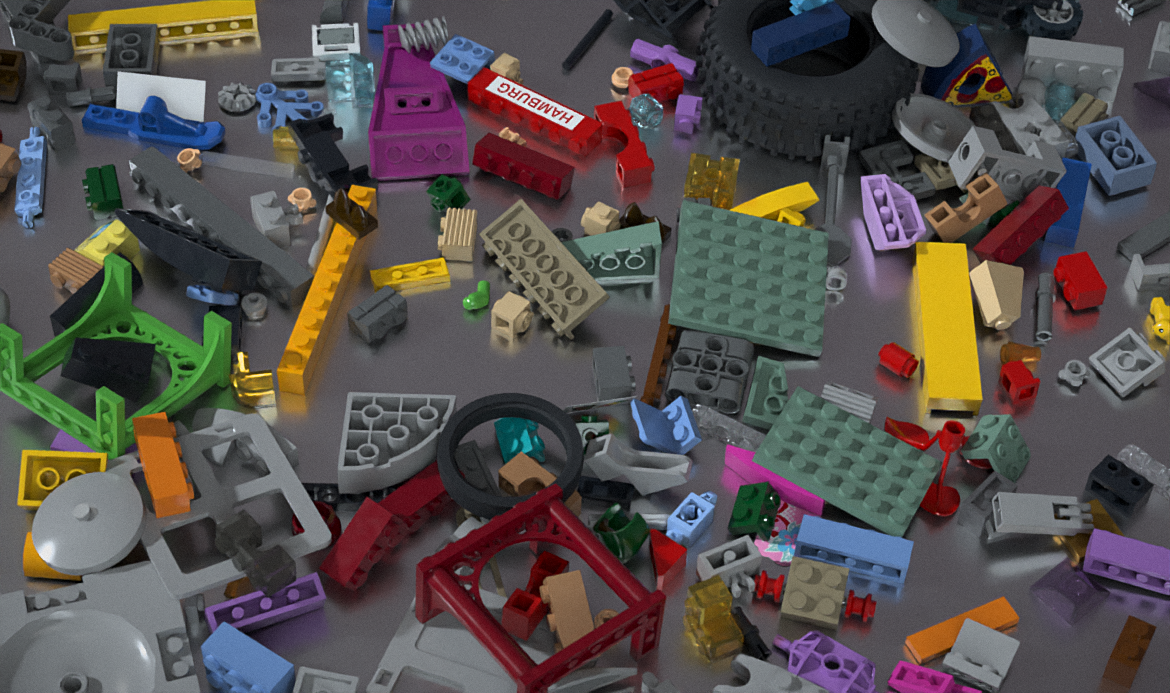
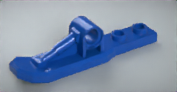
M158 96L147 97L140 112L90 104L82 118V125L86 128L125 134L139 141L184 149L191 148L193 150L211 149L222 141L226 133L225 127L218 121L200 122L183 119L169 112L166 102Z

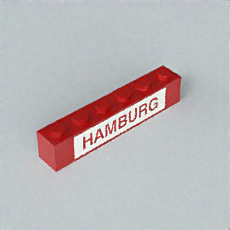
M484 67L468 82L469 101L546 137L573 152L587 157L602 141L603 123Z

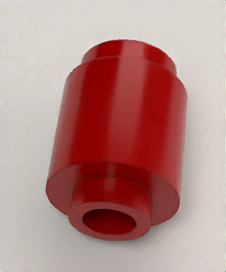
M895 342L885 344L878 354V357H880L879 363L900 377L905 376L909 378L912 376L919 364V360L915 359L913 353Z

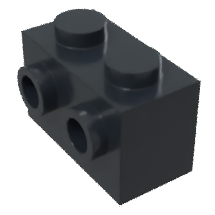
M1108 454L1090 472L1085 490L1130 520L1149 501L1154 484Z

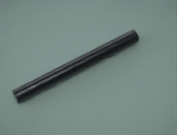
M610 9L604 11L564 60L562 67L565 70H569L613 16V12Z

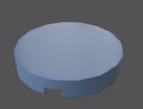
M189 285L187 288L186 296L192 299L221 305H238V293L230 290L224 294L212 290L211 286Z

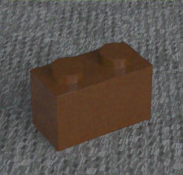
M1129 615L1102 677L1130 689L1157 627Z

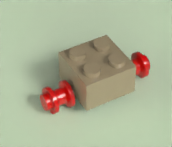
M795 556L792 557L787 584H784L785 575L780 574L777 579L770 578L765 570H762L761 575H755L754 592H757V598L761 599L765 594L774 596L775 602L779 603L781 594L784 595L780 618L837 630L841 608L846 606L845 618H849L854 613L861 615L862 621L867 622L868 617L874 618L877 601L871 600L872 594L868 593L865 598L855 596L854 590L851 589L849 590L848 600H846L847 597L844 596L850 568Z

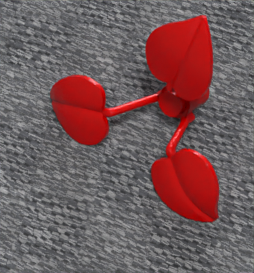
M886 417L884 432L918 450L926 451L939 439L940 448L946 454L938 485L933 482L931 483L920 506L938 516L945 517L955 513L960 505V494L953 487L943 486V481L951 453L959 449L960 454L963 455L961 450L970 437L964 436L965 427L958 421L949 420L944 423L942 431L937 430L936 435L930 440L924 428L913 423L897 421ZM966 459L972 466L981 469L993 468L989 459Z

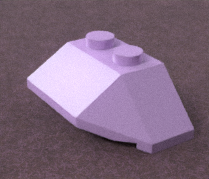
M886 174L861 176L863 212L875 250L907 248L926 234V228L914 195L899 184L892 182L891 178Z

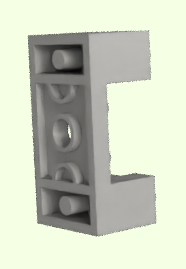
M977 126L971 127L948 162L959 188L967 190L966 186L987 172L999 185L1005 199L1018 200L1019 202H1022L1039 185L1055 188L1067 171L1054 145L1034 140L1027 150V155L1002 150L993 130Z

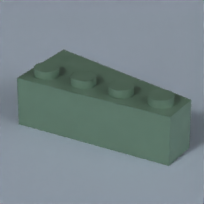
M659 221L561 242L595 281L659 278L662 247Z

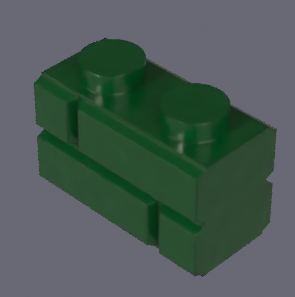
M110 164L101 166V168H87L85 171L87 179H83L82 184L84 193L90 194V196L85 197L88 212L93 211L94 219L96 220L108 219L109 216L112 218L117 217L115 209L124 208L115 166Z

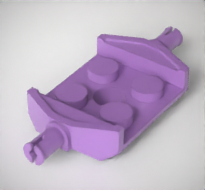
M811 631L800 640L795 639L793 643L780 634H777L774 638L772 645L784 650L789 655L788 671L828 690L829 693H880L875 691L876 685H874L876 664L819 631ZM832 661L837 663L840 668L830 670L825 666V663Z

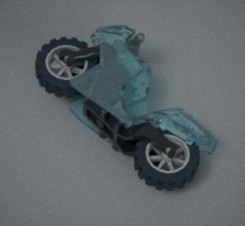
M923 0V1H925V2H927V3H930V1H932V0ZM940 0L935 7L950 22L966 26L976 24L979 29L1002 32L1005 29L1013 30L1022 26L1027 29V33L1030 35L1069 41L1072 36L1077 34L1083 19V10H1081L1079 0Z

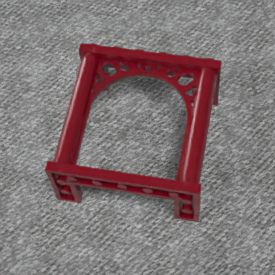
M556 483L547 489L539 490L535 496L524 502L517 503L511 510L493 517L487 524L478 529L471 530L465 537L447 544L441 551L423 558L416 565L415 617L421 624H424L444 611L453 615L517 684V693H548V687L631 634L629 654L636 662L659 648L667 596L660 589L651 593L562 501L563 490ZM530 541L529 549L536 556L555 544L573 551L629 607L538 665L487 610L479 592V579L486 563L502 549ZM466 566L473 569L474 572L471 575L462 576L454 571ZM471 584L472 587L467 590L464 585Z

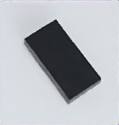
M581 475L577 492L582 497L581 504L610 508L615 503H618L622 506L623 511L630 512L635 486L630 483L612 480L601 481L600 478Z

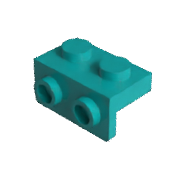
M514 417L501 418L494 422L505 464L521 451L528 457L534 456L540 463L546 460L543 452L545 444L538 435L537 429L539 424L537 422Z

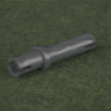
M1045 272L1041 273L1038 277V291L1035 294V300L1038 303L1036 338L1040 341H1049L1052 338L1053 303L1056 301V293L1054 292L1055 276Z

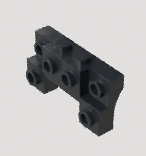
M332 113L315 119H297L288 123V133L300 149L298 151V158L301 164L307 166L311 179L317 182L322 190L326 189L333 200L338 189L343 188L348 194L351 185L374 188L378 191L377 178H370L367 164L349 170V163L335 144L336 141L343 139L342 127L337 128L335 126Z

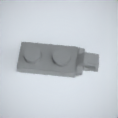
M319 58L273 59L271 80L272 82L337 79V63L319 61Z

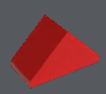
M650 529L648 547L656 590L660 589L663 591L686 566L687 549L658 530Z

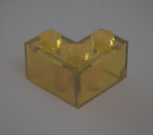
M717 575L689 586L687 599L684 601L686 609L683 623L689 633L692 632L696 638L699 652L702 655H706L710 664L742 652L744 635L730 614L732 595L720 576Z

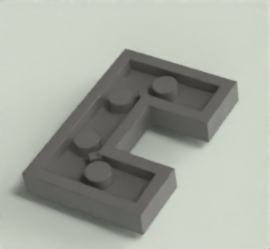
M903 140L859 152V160L870 176L886 174L891 178L892 182L899 184L914 195L915 200L935 194L936 188L925 172L902 177L896 167L913 162L914 155Z

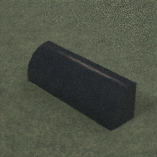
M119 252L117 254L119 257L131 263L133 294L143 284V280L136 266ZM105 266L50 315L54 337H57L76 324L93 305L105 281Z

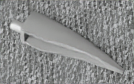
M578 668L548 687V693H588L637 674V668Z

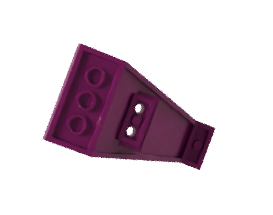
M401 24L403 30L405 31L406 24ZM384 25V53L368 130L372 179L377 178L378 181L440 177L441 175H469L466 125L444 74L430 67V62L436 56L431 42L429 50H426L424 45L421 44L419 52L412 46L411 53L408 54L406 49L402 48L398 25ZM427 100L431 104L429 106H424L422 102ZM405 102L407 105L401 108L398 106V103Z

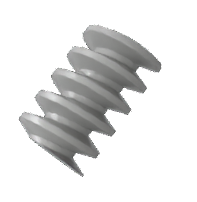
M444 16L442 17V23H440L438 18H434L433 25H431L429 20H425L423 27L417 21L415 22L414 29L410 23H407L405 31L401 25H398L402 48H405L408 54L411 53L412 46L419 52L421 44L424 45L426 50H429L430 42L433 43L435 48H438L440 40L444 46L448 42V30Z

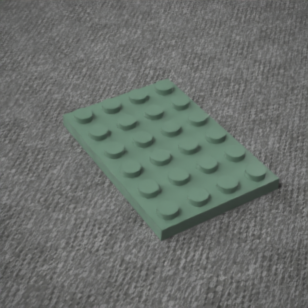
M799 386L752 459L758 465L894 537H902L943 463Z

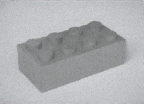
M1029 36L1021 69V80H1042L1044 85L1048 86L1050 94L1080 97L1082 94L1087 93L1094 96L1095 99L1114 101L1124 67V48Z

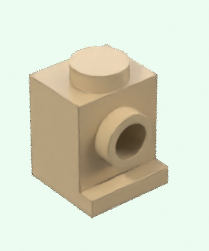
M503 53L490 65L492 71L521 85L523 84V79L520 78V60Z

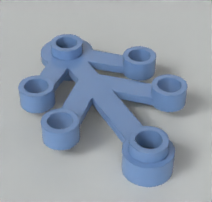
M263 83L256 91V99L261 103L260 113L257 115V122L260 127L267 128L272 125L271 104L277 108L276 124L272 128L273 137L277 140H283L287 137L286 117L292 121L297 119L307 120L298 112H310V115L313 117H320L324 114L323 103L319 101L308 103L309 97L306 90L279 91L274 84ZM292 99L295 100V102H284V101H283V100H292Z

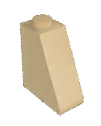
M985 260L969 272L984 326L1003 330L1010 327L1011 323L1020 318L1024 277L1022 267Z

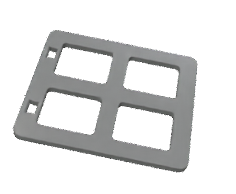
M251 413L173 439L174 442L179 441L182 458H179V460L186 463L188 475L201 498L190 502V512L156 518V515L151 513L146 506V525L140 538L168 595L173 599L181 600L326 548L331 543V532L262 416ZM231 428L233 429L232 433L223 436H219L218 434L219 432ZM248 436L253 441L271 474L229 489H223L202 451ZM138 451L109 460L106 472L120 475L136 487L131 475L143 471L142 464L137 462L140 459ZM275 493H282L305 532L262 548H256L234 508ZM206 517H211L234 557L201 570L183 574L162 533Z

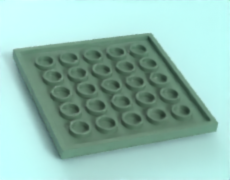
M683 200L680 210L668 324L820 357L823 346L829 233Z

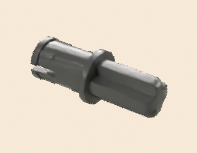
M113 86L95 89L88 87L87 90L67 92L66 96L68 106L72 107L115 100L116 92Z

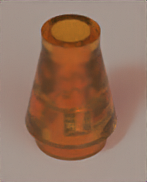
M1010 341L1007 344H1003L1000 349V360L1003 365L1010 361L1018 360L1028 364L1039 362L1041 359L1039 347Z

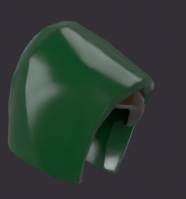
M618 503L611 506L593 528L595 535L622 563L631 560L638 554L650 533L648 524L638 512L630 520L622 510V506Z

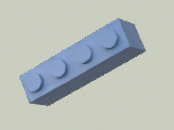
M804 514L796 541L794 556L850 568L849 571L904 584L914 541Z

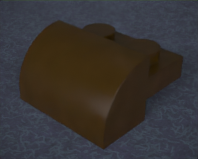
M0 49V100L16 102L20 87L25 86L27 63L23 51Z

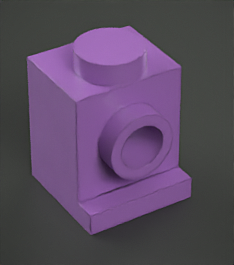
M679 94L675 112L674 131L693 133L694 124H699L701 118L703 97Z

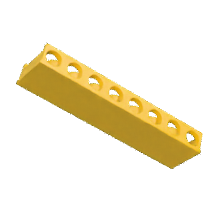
M915 242L912 264L925 413L931 414V409L973 411V415L978 416L983 399L966 244Z

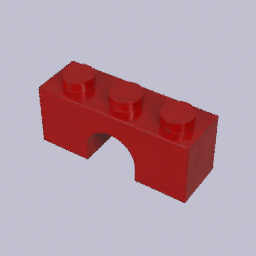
M545 550L531 568L530 579L525 591L516 588L503 606L501 625L508 633L525 641L529 639L549 611L548 603H543L540 594V586H543L542 581L546 577L568 573L570 561Z

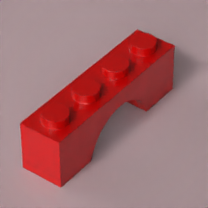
M622 100L594 106V119L603 123L602 139L617 142L625 148L616 157V173L622 187L628 188L651 183V175L655 171L652 158H648L645 142L640 141L638 128L632 124L629 109H625Z

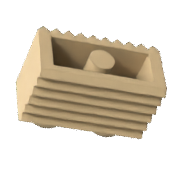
M448 208L446 217H441L440 231L444 232V234L438 236V250H441L442 257L448 260L473 261L477 232V210Z

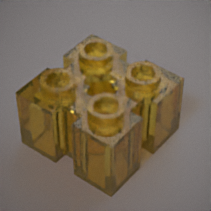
M691 153L684 187V198H696V200L698 198H710L712 200V207L725 210L732 209L740 159L720 157V161L710 160L711 155Z

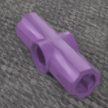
M638 38L634 41L630 50V57L650 64L652 69L673 63L677 72L683 78L692 82L697 79L698 67H696V61L681 56L675 47L664 45L660 48Z

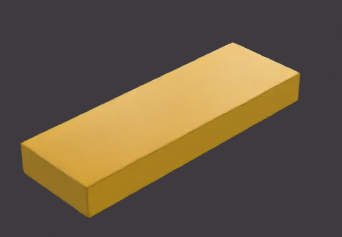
M444 257L370 270V278L375 293L386 285L395 291L450 281V274Z

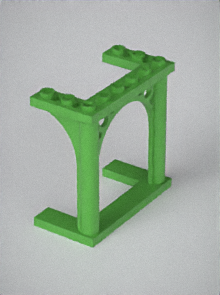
M113 252L104 257L105 281L98 297L87 313L72 327L24 359L22 335L7 325L0 324V391L95 452L108 453V460L125 455V450L135 443L132 418L166 412L168 419L213 385L217 384L224 388L230 383L232 331L231 322L210 311L204 316V344L201 346L164 322L132 304L131 263ZM121 326L129 332L120 333L118 332L117 327ZM75 337L156 344L155 350L165 357L172 369V379L167 389L126 420L125 399L105 386L96 391L95 421L34 383L63 363L64 356ZM185 365L192 370L185 371L179 369V367Z

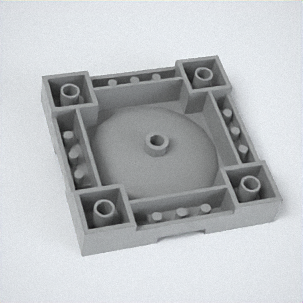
M151 560L82 576L83 583L25 596L24 590L0 595V693H201L180 601L168 595Z

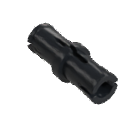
M740 606L734 607L736 613L734 614L731 609L725 617L737 632L738 640L741 644L746 645L754 658L763 661L761 658L763 656L767 660L771 656L772 651L760 637V630L756 625L751 624Z

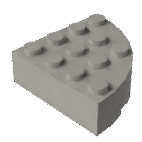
M348 392L337 470L339 494H357L383 489L409 479L437 459L441 433L449 419L457 412L456 395Z

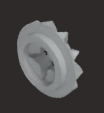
M232 82L231 86H223V90L219 91V104L229 111L247 110L256 102V90L252 89L250 84L244 85L242 82L234 84Z

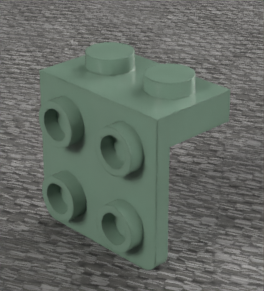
M1011 414L983 415L961 450L965 459H989L994 471H997L1013 483L1017 481L1031 457L1030 449L1025 443Z

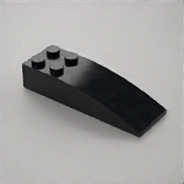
M115 209L116 216L147 248L167 263L191 275L193 281L201 284L208 283L212 285V290L226 293L227 290L235 293H242L243 290H254L262 261L151 211Z

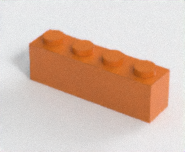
M166 412L132 418L134 439L156 518L190 512V500L194 499L192 483H186L185 481L188 478L186 463L179 460V458H182L180 443L173 440L176 438L174 422L168 423Z

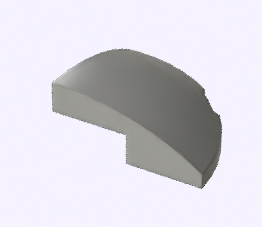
M220 408L198 409L193 419L192 432L244 416L245 414ZM231 428L219 432L218 434L219 436H223L232 433L233 429ZM232 440L202 451V454L212 463L224 467L235 449V442Z

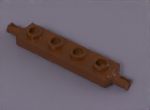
M670 304L664 306V312L660 318L661 323L644 393L640 401L654 407L655 399H661L663 384L660 383V379L666 378L668 364L664 362L665 359L670 360L672 344H669V341L675 340L677 325L668 324Z

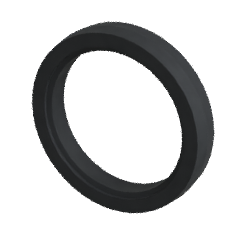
M501 393L479 398L458 410L445 425L439 439L437 452L439 474L451 498L467 511L491 520L493 517L511 510L517 503L524 502L535 496L537 492L525 496L504 497L481 491L471 485L461 475L455 463L456 449L469 431L490 420L514 417L528 419L545 426L563 444L567 455L565 467L557 479L545 488L547 489L556 483L563 490L562 501L565 503L573 494L580 481L584 464V450L577 426L562 409L553 403L527 394Z

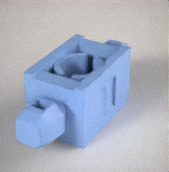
M706 491L701 496L691 492L668 518L665 536L690 549L712 524L717 495L712 491Z

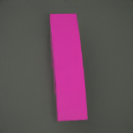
M727 444L725 464L751 484L770 482L782 501L822 516L825 508L824 499L753 462L752 459L756 452Z
M901 660L887 681L890 687L901 693H982L980 690L956 684L953 675Z

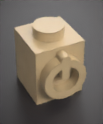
M599 201L593 208L587 207L581 219V226L585 228L584 237L620 230V211Z
M508 291L502 299L496 301L491 310L492 328L512 338L519 331L525 332L534 316V313L530 311V301Z

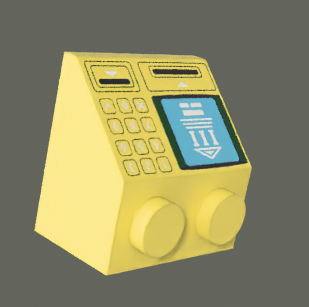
M116 219L100 226L74 251L105 266L104 257L111 252L116 255L120 252L130 260L140 251L138 238L130 232L123 222Z

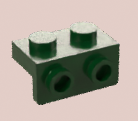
M770 482L741 485L739 487L728 524V530L732 535L757 532L763 541L770 540L775 526L777 511L781 505L780 496Z

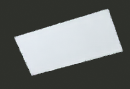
M118 72L116 109L140 112L147 97L158 96L166 102L169 112L183 119L204 122L206 81Z

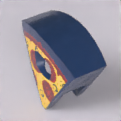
M976 24L956 33L959 40V51L948 65L942 67L926 66L922 76L920 87L923 94L940 99L953 107L989 104L994 101L1002 103L1012 100V92L1003 77V71ZM978 83L974 87H964L966 84Z

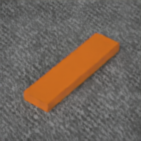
M1003 596L906 637L905 643L921 665L951 652L965 619L969 618L999 632L1018 624L1019 616Z

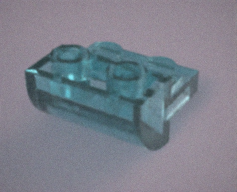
M349 53V60L325 61L328 102L352 101V108L373 107L375 99L374 66L367 57Z

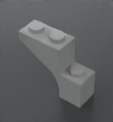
M612 433L590 440L584 457V461L601 481L625 475L642 496L688 482L693 461L686 455L631 449L622 444Z

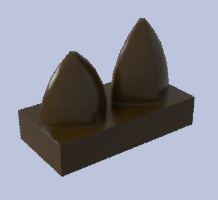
M343 188L338 189L334 201L325 206L326 214L358 240L378 228V220L364 210L361 205L350 199Z
M636 202L629 204L619 219L621 223L620 229L659 221L662 245L671 236V227L663 224L657 216L648 217L642 214Z

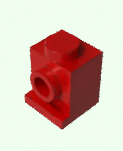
M1022 360L1010 361L1002 365L998 380L1012 405L1036 398L1041 382L1039 378H1033L1031 370L1026 368Z

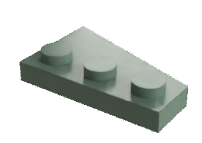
M758 356L742 422L768 430L772 428L789 401L784 363Z

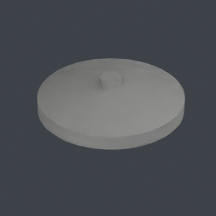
M877 0L874 4L872 18L877 30L895 50L905 57L922 65L942 67L948 65L958 53L959 40L955 30L948 20L923 0Z
M911 94L908 106L905 104V98L897 101L892 110V120L900 134L923 153L944 162H949L971 127L975 126L957 108L932 96Z
M93 472L77 476L57 487L40 505L32 525L34 547L42 560L49 567L60 573L88 575L103 571L126 557L140 540L146 525V506L137 488L120 475L108 472Z

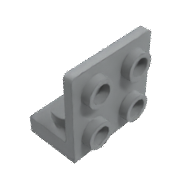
M967 618L951 652L947 653L943 661V671L991 693H998L1020 642Z

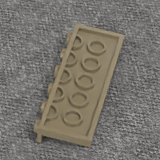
M522 199L517 201L479 234L485 241L482 247L490 256L496 254L498 257L495 260L504 272L508 269L512 274L509 278L518 288L522 285L526 290L523 294L532 304L536 301L540 306L537 310L546 320L550 317L553 319L554 323L551 326L560 336L566 334L572 340L574 335L571 333V330L610 298L605 290Z

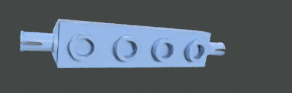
M38 127L30 128V138L20 140L19 158L22 164L17 175L15 212L18 217H23L22 225L25 228L33 227V217L41 213L43 207L47 141L44 136H40Z

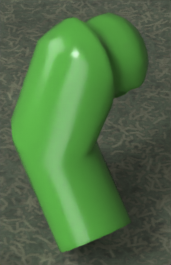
M488 281L478 282L477 292L471 293L463 299L464 308L472 310L488 305L490 300V283Z

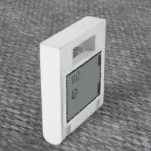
M349 23L321 25V28H317V25H312L313 58H319V61L361 62L358 23H354L353 26H349ZM348 49V50H346V51H328V52H325V50Z

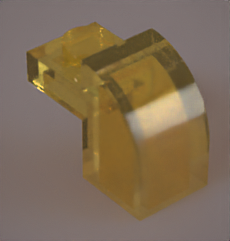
M248 352L237 353L238 364H233L234 374H229L231 394L238 404L252 409L276 407L272 369L250 372Z

